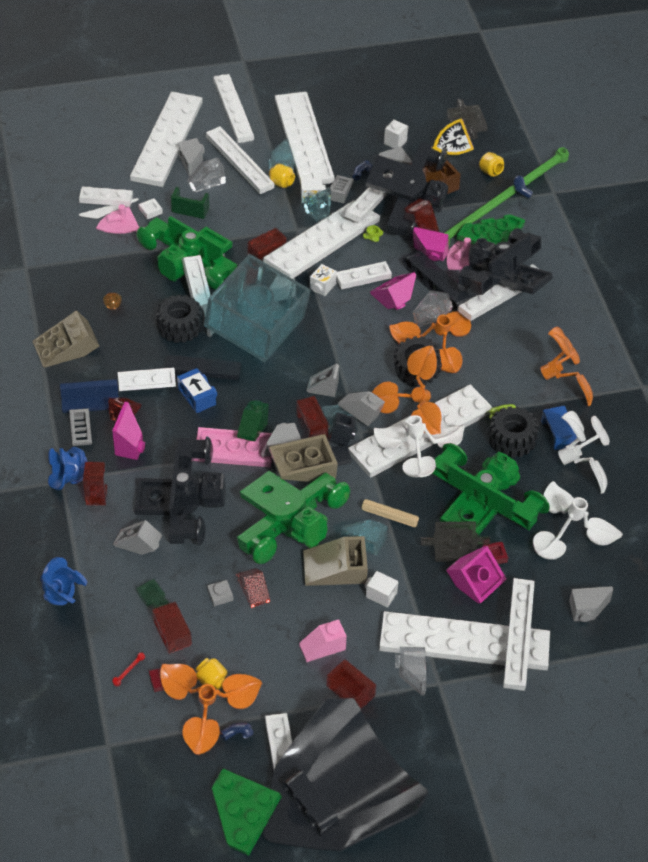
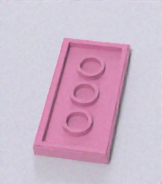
M198 427L196 440H205L206 436H208L213 443V458L210 463L271 467L272 456L262 457L261 452L272 433L262 432L254 442L237 438L238 430ZM194 458V461L205 462V459Z

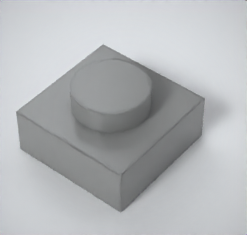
M227 580L207 585L213 606L233 601V594Z

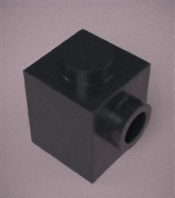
M337 412L330 429L329 441L338 445L348 446L350 439L353 440L356 434L355 417Z

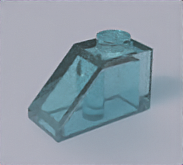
M288 139L283 140L271 152V159L268 160L269 169L276 164H283L292 168L294 173V159Z
M322 189L304 197V210L315 221L330 215L331 189Z
M371 519L342 527L341 538L365 536L366 552L377 556L387 539L388 526Z

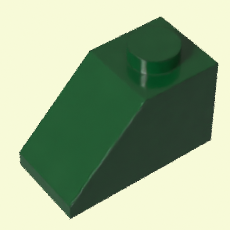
M258 400L248 403L243 411L237 438L254 442L257 440L268 424L269 404Z

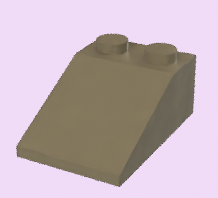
M325 434L269 447L281 479L313 482L325 472L336 478L338 463Z

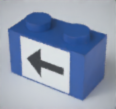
M197 368L177 377L178 390L196 413L216 405L217 391L215 387L210 386L205 374H201Z

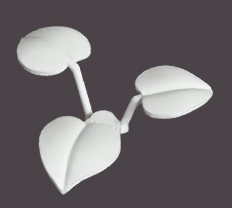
M569 411L562 418L569 423L578 438L566 446V448L559 450V457L564 465L572 461L575 464L589 461L602 494L607 487L606 474L597 460L595 461L592 457L580 458L582 455L580 448L600 438L604 446L609 445L608 434L596 416H592L591 423L597 435L585 441L584 427L580 418L574 411ZM579 441L583 442L580 445H575Z
M417 415L407 418V426L405 428H374L377 443L386 449L400 447L402 441H407L408 434L411 438L415 439L418 458L408 459L403 464V472L415 478L429 476L436 467L435 460L432 457L426 456L421 458L419 438L422 437L424 432L433 444L437 443L440 448H443V445L446 443L458 445L462 441L464 433L463 424L441 429V434L431 435L426 428V424L422 423V418Z
M554 481L546 488L543 496L549 502V511L552 513L562 512L563 514L568 512L569 517L557 537L547 531L538 532L534 536L533 547L539 556L546 559L560 558L566 551V545L559 539L571 520L578 521L583 517L584 526L588 528L586 535L595 544L609 545L622 537L623 534L616 527L603 519L590 518L588 521L587 516L589 513L586 512L588 503L585 499L580 497L573 498Z

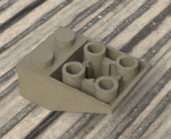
M77 310L32 341L44 368L84 357L99 347V343L88 320Z
M365 536L342 537L303 551L305 586L366 584L368 568Z

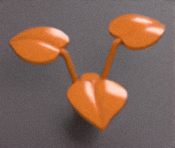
M455 311L446 315H439L436 323H432L422 335H420L421 330L419 326L413 322H400L390 325V333L398 344L405 342L407 338L413 339L414 336H417V338L425 337L434 329L436 334L443 336L442 349H439L442 363L441 370L449 373H457L462 366L461 353L454 347L446 349V336L449 331L452 335L458 337L465 336L470 332L471 321L460 312Z
M554 327L549 331L548 335L556 340L563 351L552 361L541 366V372L546 380L555 376L557 379L560 377L576 376L586 396L588 406H590L593 400V392L584 375H580L579 372L561 374V371H563L561 363L571 357L573 363L577 365L580 363V358L562 329Z
M427 346L414 351L407 361L408 370L411 374L417 375L416 380L420 387L414 388L411 394L398 393L397 384L383 382L376 386L372 393L385 401L380 411L382 413L394 412L399 406L398 397L412 398L419 404L417 405L418 409L413 411L411 416H420L422 423L426 424L431 435L441 434V410L437 404L429 402L431 393L425 389V385L420 380V377L424 380L432 378L437 367L435 350L433 346Z
M162 664L161 683L168 696L173 699L182 700L188 692L191 694L199 693V701L204 705L202 719L199 717L190 718L183 727V738L196 755L209 751L219 738L220 730L218 723L212 719L206 720L208 706L215 702L216 696L227 697L229 705L233 708L245 709L255 701L262 685V681L253 676L235 674L223 681L222 688L225 693L216 690L211 684H204L201 687H197V689H191L197 683L196 672L193 668L185 664Z

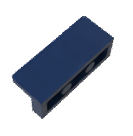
M117 379L60 384L63 413H69V410L89 409V411L119 409Z

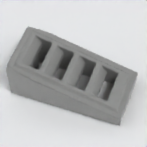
M337 175L329 188L328 200L344 203L353 184V179Z
M89 409L69 410L72 445H92ZM80 419H85V420H86V421L74 422V420H80ZM86 425V427L75 428V426ZM87 431V433L75 434V432ZM87 437V440H76V438Z

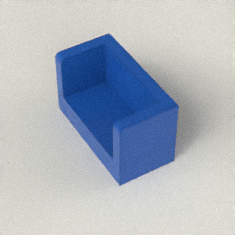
M565 406L545 409L542 413V424L549 425L555 438L554 450L564 449L577 439L569 423L562 418L567 413Z

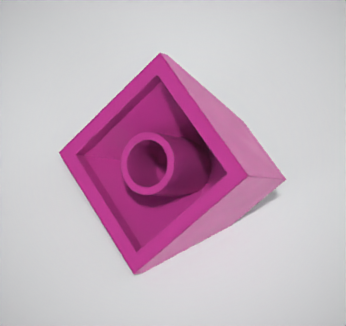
M414 227V248L423 252L433 261H444L448 254L449 234Z
M413 272L396 276L370 291V293L387 309H401L405 306V302L411 299L416 274Z
M124 402L113 428L115 455L137 460L139 454L143 453L145 449V442L129 403Z
M484 546L459 558L447 569L455 586L477 603H482L506 580L488 546Z

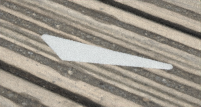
M138 198L132 199V202H131V203H133V202H135V201H138L139 199H138ZM106 206L81 213L79 216L98 219L118 210V206Z

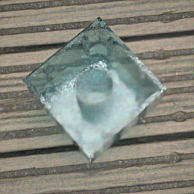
M249 254L208 298L204 326L261 361L266 362L305 317L311 290Z

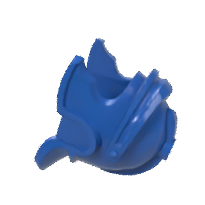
M72 447L65 452L63 448H60L59 456L58 452L54 451L53 448L49 449L48 460L49 464L52 465V474L48 478V483L51 488L61 490L65 484H76L86 477L89 471V464L83 450Z
M61 557L53 558L46 565L40 577L44 591L43 597L54 605H64L68 602L73 604L76 601L72 598L75 591L74 582L83 586L87 584L85 577L77 570L73 571L69 568L67 561Z

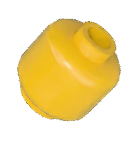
M486 153L480 160V170L489 176H498L504 169V160L494 153Z
M276 164L269 171L270 180L278 187L287 188L294 182L295 174L293 169L288 166Z
M206 658L196 668L197 680L202 685L211 684L217 690L222 687L223 681L227 676V670L217 659Z

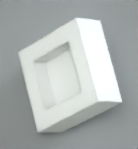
M155 199L139 204V210L146 219L163 214L161 206Z

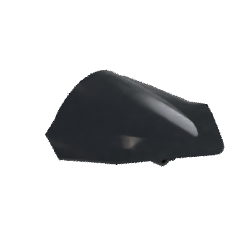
M354 698L325 699L275 766L271 790L280 793L281 799L264 827V837L268 842L317 850L342 851L367 837L418 814L429 792L407 774L388 753L370 727Z

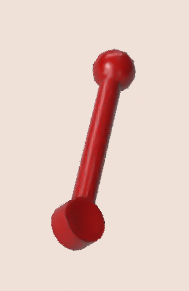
M142 652L138 653L137 658L119 677L113 678V685L120 686L121 680L139 661L145 659V654Z

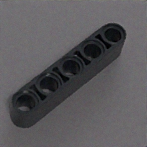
M420 250L403 258V265L409 273L415 272L416 279L453 312L458 311L459 305L472 299L468 292H461L457 287V283Z

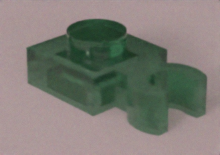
M155 579L136 588L137 594L147 607L153 604L154 612L157 615H160V606H164L167 610L170 609L169 601L165 599V592Z

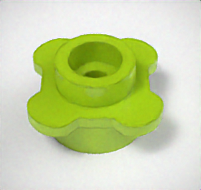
M370 225L367 227L363 237L370 241L378 242L379 237L383 235V231L376 225Z

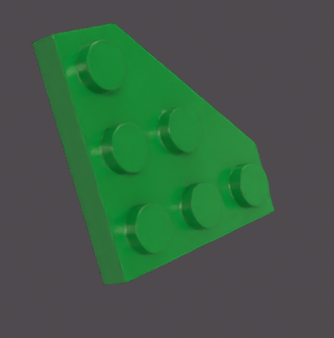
M508 214L504 215L501 219L489 218L473 225L472 223H466L457 234V240L464 242L465 238H470L471 245H474L479 238H485L487 241L495 243V245L500 242H507L512 230L516 228L522 230L525 225V219Z
M222 769L212 786L226 841L230 848L249 856L280 801L281 795L274 790Z

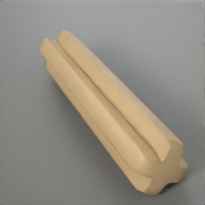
M365 499L362 504V510L412 527H416L419 521V517L368 499Z

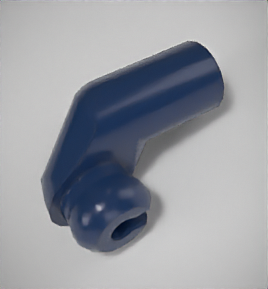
M364 160L355 167L352 178L360 180L362 172L364 170L369 172L373 165L368 160Z
M517 175L513 180L515 190L529 199L533 191L526 188L524 178Z
M247 722L233 723L220 731V735L226 741L238 733H242L244 738H248L253 735L254 731Z

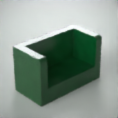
M176 187L171 196V211L177 214L205 219L210 208L209 193H205L202 201L180 197V187Z

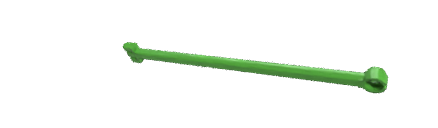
M564 147L559 148L554 157L524 177L525 185L527 186L556 164L566 162L569 157L568 150ZM514 185L446 231L444 234H449L448 246H450V239L459 233L464 224L474 223L517 193Z

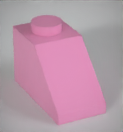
M338 619L319 625L299 643V647L306 662L346 650L347 636Z

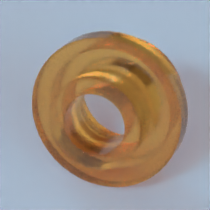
M108 293L104 296L103 301L107 308L116 309L120 306L122 299L117 293Z

